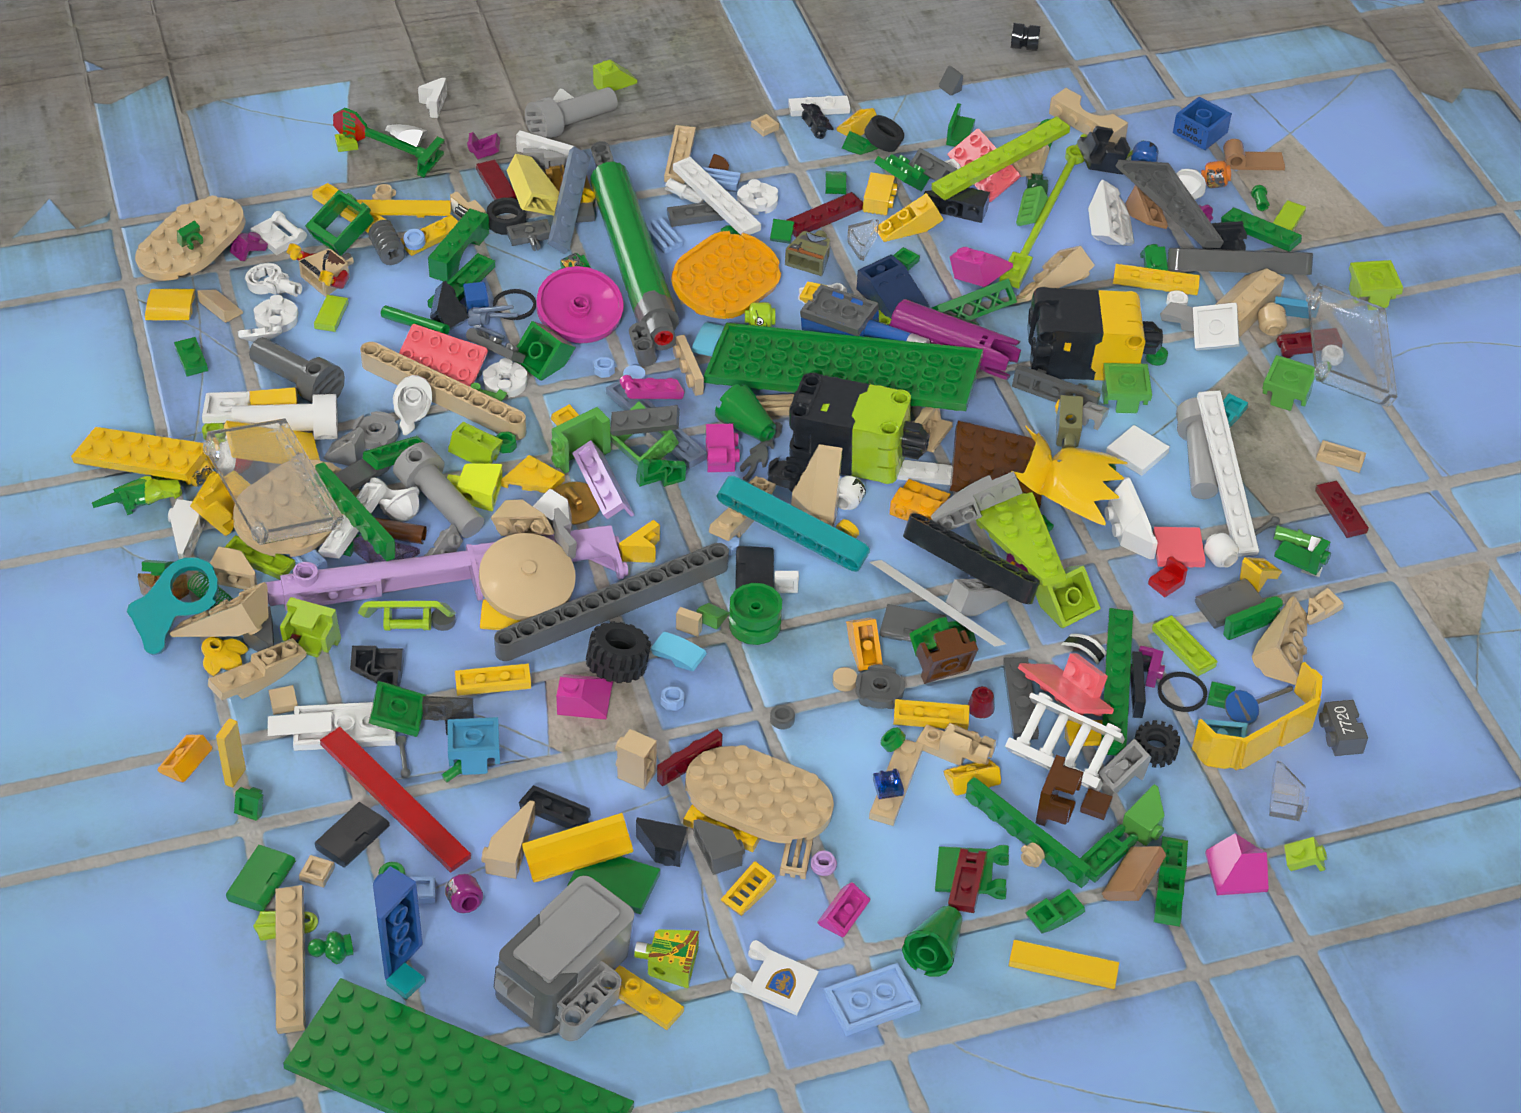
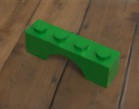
M471 208L464 214L429 255V277L444 282L449 281L459 271L460 261L466 247L470 243L480 246L489 235L488 214Z

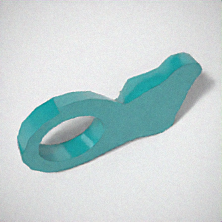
M186 557L175 561L163 571L157 582L145 596L128 605L127 613L141 636L144 650L147 653L157 655L164 651L166 636L176 616L200 614L216 603L214 600L218 595L219 582L214 572V567L209 562L193 557ZM187 571L201 572L209 579V589L206 595L195 602L180 601L172 593L175 579Z

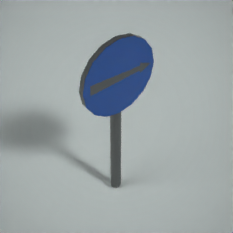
M1287 687L1257 700L1247 691H1233L1225 699L1224 707L1226 713L1232 721L1248 723L1247 725H1249L1259 715L1258 704L1291 692L1293 687Z

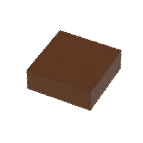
M1088 788L1080 812L1104 820L1113 796Z

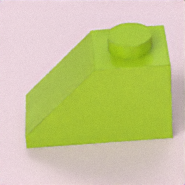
M611 59L593 65V85L598 90L609 87L616 91L637 84V79L626 68Z

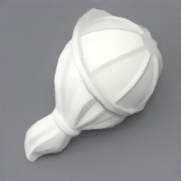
M1181 169L1176 173L1194 200L1204 195L1206 182L1197 170Z
M412 375L405 377L398 384L393 395L394 411L401 419L399 427L403 435L413 432L415 422L424 418L431 407V386L421 376Z
M378 478L370 479V483L384 484L387 492L379 502L384 515H388L392 520L399 522L409 521L416 516L419 510V489L417 487L391 490L382 480Z

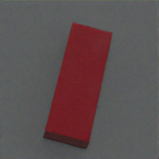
M495 159L476 164V170L494 200L504 197L517 199L515 191Z

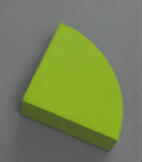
M334 134L338 152L358 150V143L354 138H347L344 134Z

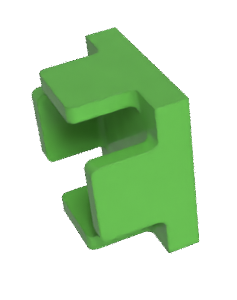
M1276 355L1264 380L1263 394L1267 395L1268 391H1271L1270 404L1288 411L1292 410L1294 399L1302 401L1301 406L1305 407L1310 397L1318 368Z
M1104 363L1101 389L1103 404H1108L1109 400H1117L1116 413H1137L1140 401H1142L1143 405H1148V401L1152 399L1148 364Z

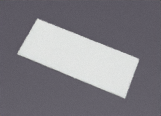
M331 712L268 716V736L332 731Z

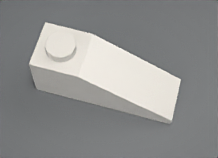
M177 499L174 507L169 510L168 521L172 525L178 557L182 559L192 556L206 520L190 507L193 501Z

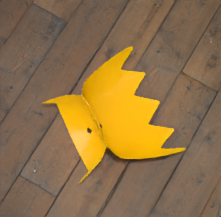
M1025 426L1036 444L1025 472H1014L1015 476L1037 494L1044 495L1093 522L1106 525L1102 514L1094 502L1119 498L1103 481L1124 480V477L1108 464L1128 463L1107 453L1071 447L1061 449L1052 458L1050 447L1045 438L1039 432L1035 434Z

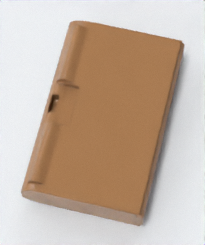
M1161 846L1131 847L1103 890V897L1109 901H1139L1166 857Z

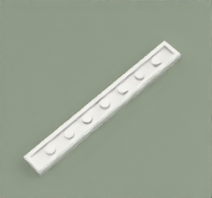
M1221 391L1198 392L1197 400L1229 535L1239 547L1238 557L1258 555L1259 548Z

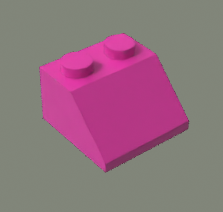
M961 247L950 256L955 279L986 287L1013 268V263L969 247Z

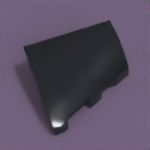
M352 646L350 670L376 684L380 681L400 687L405 651L403 648Z

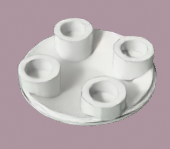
M282 326L269 327V332L268 327L252 329L253 334H251V329L238 331V337L252 342L261 337L271 340L282 334L283 330Z

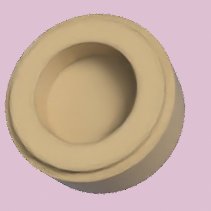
M847 667L838 668L833 673V686L844 692L853 690L856 684V672Z

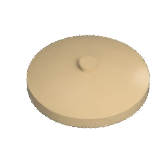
M519 533L506 536L488 548L481 560L478 578L484 598L496 611L509 618L523 621L569 602L574 590L576 576L571 558L566 555L560 545L541 535Z

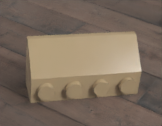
M1269 269L1245 275L1215 304L1237 303L1239 338L1258 320L1260 308L1267 303H1274L1275 297H1281L1285 277Z

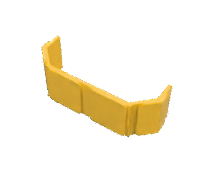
M1303 662L1294 693L1306 704L1245 738L1215 733L1202 719L1198 720L1192 750L1205 766L1221 769L1234 768L1235 770L1250 766L1269 755L1275 748L1287 745L1313 728L1321 701L1323 676Z

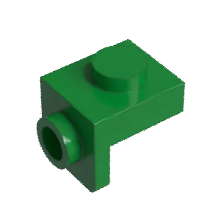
M1151 244L1142 250L1140 257L1144 258L1145 268L1168 271L1165 246L1158 247L1157 244Z

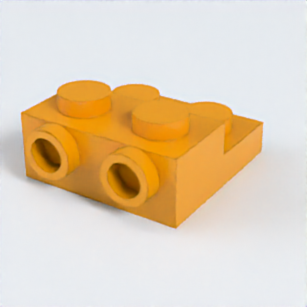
M908 479L903 488L899 487L891 500L889 514L908 521L911 513H917L932 520L931 515L950 498V493Z

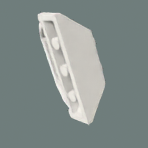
M1101 180L1088 208L1091 234L1096 240H1101L1107 245L1132 246L1134 238L1131 218L1125 203L1119 197L1120 192L1118 188Z
M1125 477L1113 491L1119 498L1108 501V507H1105V517L1107 521L1110 520L1113 536L1117 537L1120 546L1148 559H1154L1158 542L1152 532L1151 525L1131 479Z

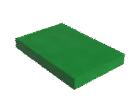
M619 856L575 870L567 886L580 876H589L629 905L635 913L641 914L660 876V869Z

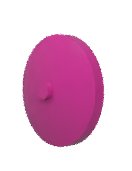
M566 267L555 271L542 282L537 293L536 309L542 324L549 327L565 340L574 343H591L607 337L617 328L623 313V297L614 281L602 272L588 267Z

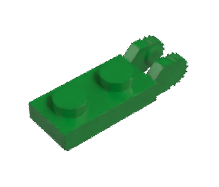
M1277 596L1269 597L1261 604L1226 617L1223 635L1228 640H1232L1267 626L1280 613V608L1283 605L1282 598Z
M1121 824L1110 833L1108 832L1080 858L1091 866L1089 879L1094 883L1111 869L1131 847L1135 846L1139 839L1133 833L1121 842L1119 838L1124 835L1126 830Z

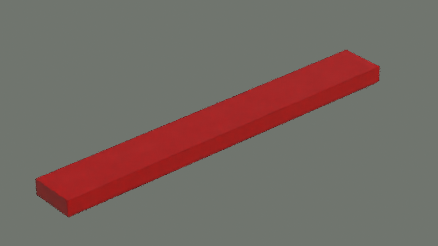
M341 727L320 739V745L450 873L471 859V853Z

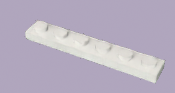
M691 157L673 163V171L740 235L741 233L751 235L761 230V223Z

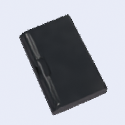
M739 546L736 548L735 590L742 585L750 583H762L774 588L773 548Z
M358 802L315 841V848L335 863L346 867L390 826L389 821L366 805Z

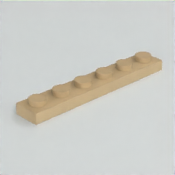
M302 885L276 889V1030L278 1034L306 1030L304 889Z

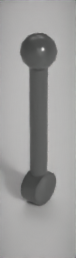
M1273 516L1271 521L1254 531L1255 536L1270 526L1279 524V517Z
M398 736L396 744L400 747L402 762L400 774L403 778H407L411 772L407 768L405 754L406 737Z

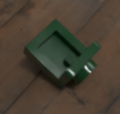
M1031 173V176H1026L1025 184L1027 189L1042 186L1047 195V177H1043L1042 173Z

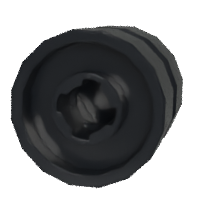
M1014 23L1010 48L1021 49L1026 47V50L1037 51L1041 26L1029 25V27H1026L1025 24Z

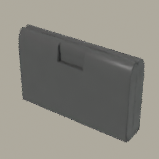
M1246 578L1195 597L1197 607L1214 629L1225 625L1226 617L1231 614H1236L1265 602Z
M887 604L879 636L911 642L909 633L938 618L946 617V615Z

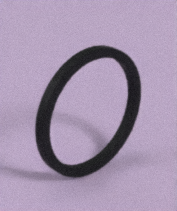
M521 289L505 290L499 293L493 300V307L496 306L497 301L507 294H523L532 300L533 306L530 311L518 315V317L504 318L507 320L525 319L532 315L536 309L535 297Z
M1173 672L1165 675L1160 680L1158 696L1167 707L1173 710L1191 712L1204 705L1207 698V688L1193 674ZM1186 677L1195 681L1201 687L1203 698L1194 706H1177L1164 697L1162 685L1170 678Z

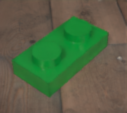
M196 337L174 342L176 353L186 377L208 371L207 363Z

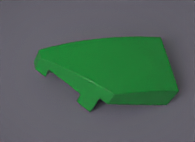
M849 131L842 146V149L859 155L878 149L868 139Z

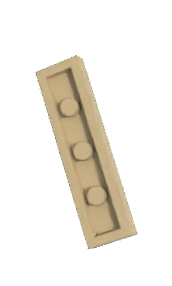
M675 126L664 174V182L672 178L681 184H685V181L673 171V163L691 157L696 127Z
M905 739L904 743L894 751L870 810L869 819L894 826L922 754L924 744Z

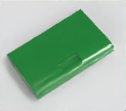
M258 844L227 891V900L259 912L264 911L276 893V889L280 887L296 862L295 858L287 853Z

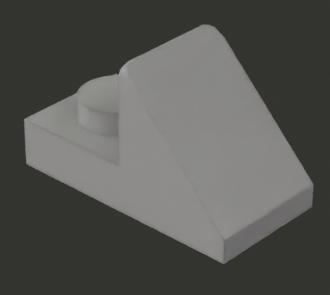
M1133 739L1098 774L1114 792L1118 793L1134 776L1140 780L1144 779L1151 756L1136 739Z

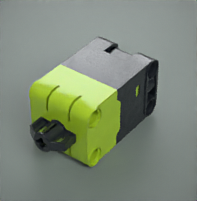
M817 373L805 374L800 381L789 408V426L793 430L789 444V457H796L809 463L819 444L842 448L840 474L878 481L884 484H891L897 480L905 457L918 460L927 451L930 435L922 424L910 422L911 395L909 392L838 377L824 376Z

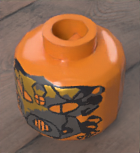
M1225 161L1208 162L1205 165V170H1201V175L1204 177L1208 188L1226 187L1228 181H1231V168Z

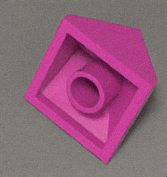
M1236 833L1206 850L1205 854L1216 895L1268 892L1267 852L1254 846Z

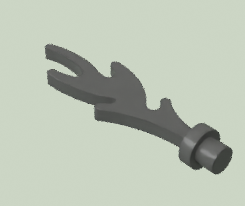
M775 422L776 433L771 440L760 442L749 450L751 455L740 466L741 472L748 466H751L748 473L743 477L744 481L747 482L753 476L759 462H762L763 468L766 467L769 459L767 446L774 449V438H778L782 433V425L779 422Z

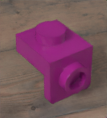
M471 132L469 133L467 147L471 153H474L477 159H481L499 152L501 139L495 133L479 140L475 133Z
M256 232L240 233L233 241L230 253L240 261H245L249 251H266L268 243Z
M1140 646L1138 652H1142V655H1148L1152 659L1145 686L1155 688L1157 679L1162 680L1165 665H1161L1164 651Z

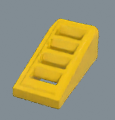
M754 861L721 898V901L742 916L776 883L775 875ZM758 877L762 882L759 884L754 878ZM748 883H750V884L753 885L756 889L753 891V890H751L749 887H747L746 885H747ZM743 890L750 896L746 898L739 892ZM736 896L743 904L739 906L731 899Z

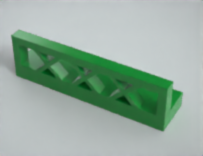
M1008 278L936 305L932 309L941 312L949 310L955 313L957 317L961 316L963 319L970 321L1017 303V299ZM1001 290H1006L1010 301L1003 302L998 299ZM983 297L992 300L989 309L980 306ZM965 304L974 307L971 316L962 312Z

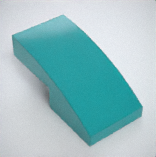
M1230 393L1223 400L1229 428L1248 408V402Z

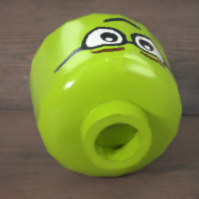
M753 302L750 304L749 310H745V323L754 326L772 327V325H775V308H772L768 302Z

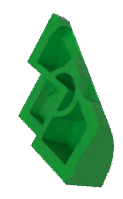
M642 459L638 464L636 481L639 487L661 481L664 487L683 482L686 479V464L684 461Z

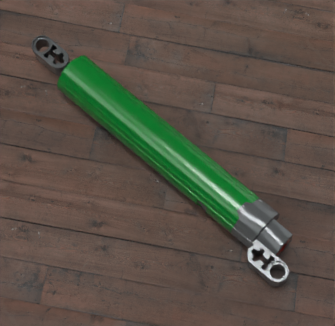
M599 141L591 147L596 166L590 177L591 185L637 322L629 328L632 346L639 365L651 366L657 360L655 350H667L676 344L674 330L679 324V317L629 172L624 165L614 162L609 144L605 141Z

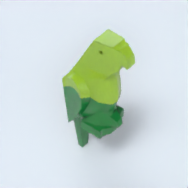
M143 476L114 488L113 493L93 501L92 505L93 508L117 502L123 504L126 514L130 515L133 514V510L138 506L150 505L158 500L169 497L176 499L183 492L178 480L152 479L151 476Z

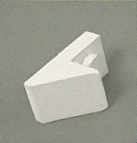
M446 78L434 80L418 88L419 102L426 104L432 118H438L447 96Z

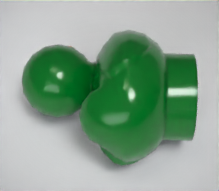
M337 931L329 932L326 941L319 938L311 940L308 944V952L313 957H320L325 953L326 957L334 964H340L346 956L354 955L351 935H342Z

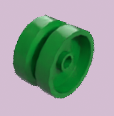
M750 583L736 589L730 597L729 629L732 635L739 641L751 645H761L775 639L781 631L782 598L773 587L762 583Z

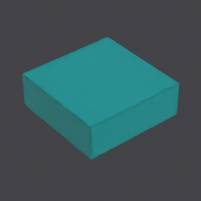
M406 963L402 964L386 979V985L406 1000L425 983V977Z

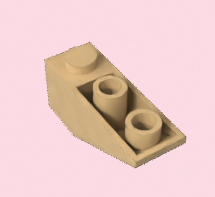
M505 500L491 516V520L501 536L519 533L553 535L555 533L545 514L524 500Z

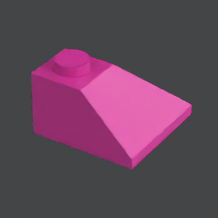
M563 674L560 676L556 695L557 715L606 720L613 681L608 682L606 679L599 677Z

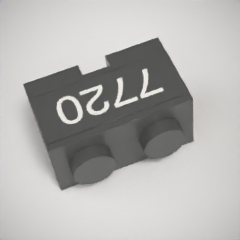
M1354 700L1325 702L1323 711L1319 714L1320 726L1325 729L1327 745L1332 748L1334 756L1364 753L1368 735L1363 723H1357L1356 718H1359V712Z

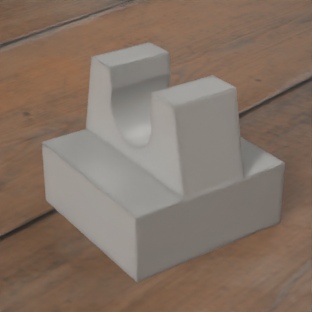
M1088 401L1083 406L1082 425L1085 426L1088 424L1089 419H1092L1095 422L1094 429L1098 430L1107 417L1109 408Z

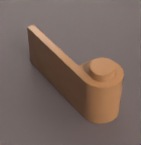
M1230 139L1224 143L1223 150L1226 164L1230 165L1231 169L1285 171L1282 152H1245L1243 143L1239 139Z

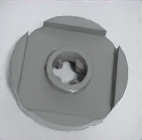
M371 412V416L365 418L362 415L355 420L352 427L353 430L358 427L363 429L366 449H374L393 443L399 435L398 424L395 422L394 417L385 412Z

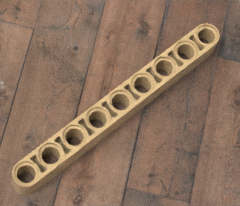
M366 342L360 347L362 367L366 371L396 385L405 377L412 375L421 376L431 386L433 403L498 434L500 432H510L516 435V440H521L526 436V416L522 411L376 342Z

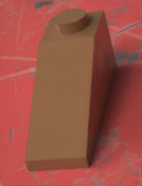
M1135 185L1125 203L1129 216L1147 225L1167 229L1168 224L1162 209Z

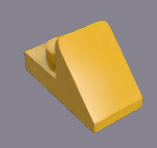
M652 520L619 543V553L622 562H655V545L660 541V524Z
M1244 557L1240 580L1246 578L1259 593L1267 579H1278L1282 571L1265 558Z

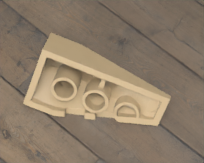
M1081 246L1059 250L1042 266L1043 271L1035 274L1033 277L1035 282L1026 285L1016 297L1017 303L1031 300L1033 292L1039 287L1060 288L1074 281H1081L1090 275L1089 271L1095 265Z
M819 444L805 472L802 473L797 486L792 491L791 505L834 527L838 511L842 448Z
M263 582L240 592L239 596L230 602L226 599L210 611L206 610L180 622L170 632L171 637L240 636L246 633L253 635L262 629L261 624L268 619L267 584Z
M1295 596L1288 600L1256 644L1252 655L1254 665L1260 668L1264 676L1296 685L1301 664L1303 663V655L1307 654V648L1303 642V637L1307 636V614Z

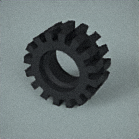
M1153 720L1152 724L1149 721L1145 722L1144 726L1141 724L1138 730H1136L1134 739L1151 756L1150 763H1152V767L1156 768L1157 764H1159L1160 768L1165 767V763L1169 766L1172 764V760L1175 761L1180 746V736H1178L1177 730L1172 731V725L1169 724L1166 727V722L1161 721L1160 725L1157 724V720ZM1148 741H1159L1165 747H1154Z

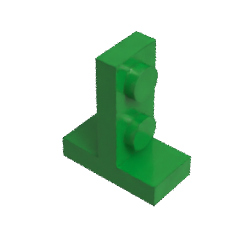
M942 617L909 633L916 656L917 648L923 642H925L929 652L938 649L933 638L935 633L951 628H956L958 633L965 630L970 642L975 641L976 643L974 632L957 621L948 622L946 617Z

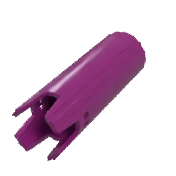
M903 299V301L898 303L891 317L889 326L930 340V344L983 349V358L979 370L1001 379L1008 380L1010 378L1009 374L1003 372L1006 371L1009 361L1018 363L1021 350L1015 346L1021 341L940 311Z

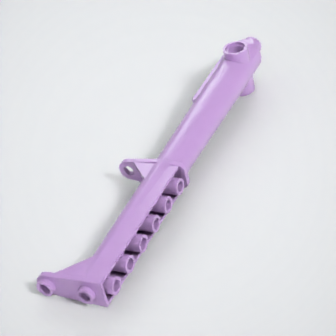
M611 525L571 531L570 535L577 542L576 556L571 559L572 562L589 559L615 571L618 580L628 576L627 563L622 562L619 553V537L614 536ZM553 534V535H541V536H544V537L549 538V539H551L552 541L556 542V541H555V538H554V534ZM495 542L478 545L467 544L466 551L320 570L311 562H301L294 567L293 574L280 575V580L266 582L268 604L270 606L284 604L285 611H288L286 604L290 597L318 605H328L382 597V593L467 579L472 580L477 600L481 601L483 600V594L478 578L480 563L485 552Z

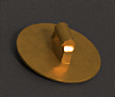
M568 482L553 489V491L568 500L572 525L585 523L594 518L600 511L587 483Z

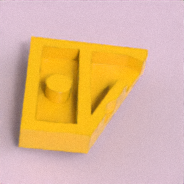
M528 455L501 479V486L508 488L509 484L522 486V490L546 493L549 489L553 490L565 482V474Z

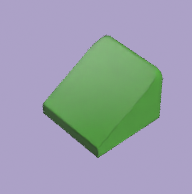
M711 603L700 606L696 610L697 613L702 614V623L716 630L729 616L728 611Z

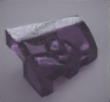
M362 536L353 539L354 552L367 563L385 561L380 554L375 552L368 540H364ZM395 542V559L392 560L413 558L420 554V549Z

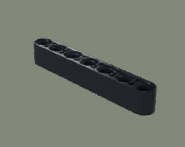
M917 513L910 514L903 533L905 539L1023 604L1033 603L1040 583L1038 578L926 516Z

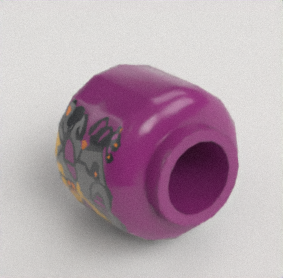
M459 874L453 877L445 887V895L452 909L458 913H470L476 910L483 901V892L476 878L472 875Z

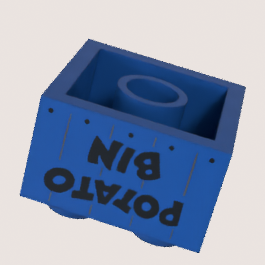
M1197 97L1176 114L1173 134L1206 150L1228 133L1232 113L1201 97Z

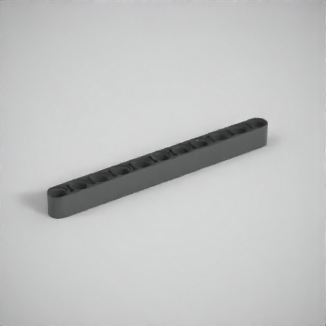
M722 543L708 545L505 627L494 635L495 655L502 661L513 660L723 574L728 569L729 549Z

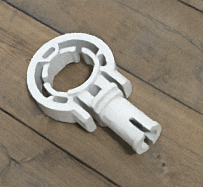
M259 264L251 268L245 276L248 289L255 294L271 293L281 295L282 293H288L298 297V294L300 295L302 292V285L290 281L288 274L283 273L276 264ZM268 274L269 277L265 278L264 281H258L261 277Z

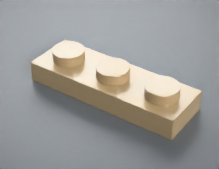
M685 335L676 336V345L673 346L674 357L679 359L680 370L686 375L688 388H692L695 396L702 395L704 391L703 375Z

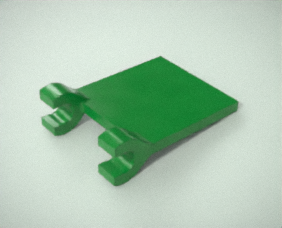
M998 845L991 849L966 848L969 849V852L987 851V862L979 894H988L1000 900L1006 899V879H995L992 881L993 862L1001 866L1009 865V846ZM939 846L935 892H951L961 847Z

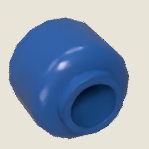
M1150 141L1137 143L1133 148L1131 161L1157 162L1159 154L1157 146Z

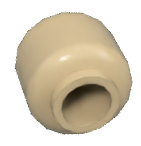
M1273 302L1267 303L1258 311L1260 330L1269 336H1276L1282 333L1287 327L1285 308Z

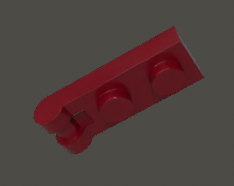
M1335 330L1283 334L1276 339L1278 347L1281 348V354L1285 358H1291L1297 354L1318 353L1326 347H1336L1340 350L1342 345Z
M966 848L960 849L948 906L961 912L975 913L983 872L987 862V851L979 850L976 853L969 852V849Z

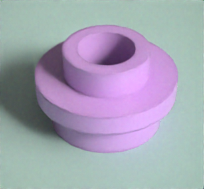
M819 851L811 859V869L817 875L828 876L836 870L837 861L833 854L828 851Z

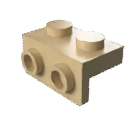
M1046 145L1014 162L1012 166L1019 172L1021 177L1031 176V173H1042L1050 150L1049 146Z
M925 407L921 410L917 419L913 421L922 424L930 435L928 452H934L953 427L952 422L941 419L940 408Z

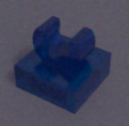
M896 768L892 771L884 772L882 770L879 773H873V783L878 799L904 795V787L899 771Z

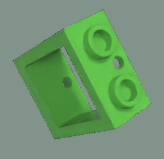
M637 402L630 410L645 409L646 407ZM672 430L659 431L663 437L639 457L624 443L633 434L612 436L610 432L611 442L637 466L642 459L661 460L679 444Z

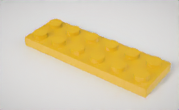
M95 427L71 455V458L76 464L189 481L212 452V449L207 443Z

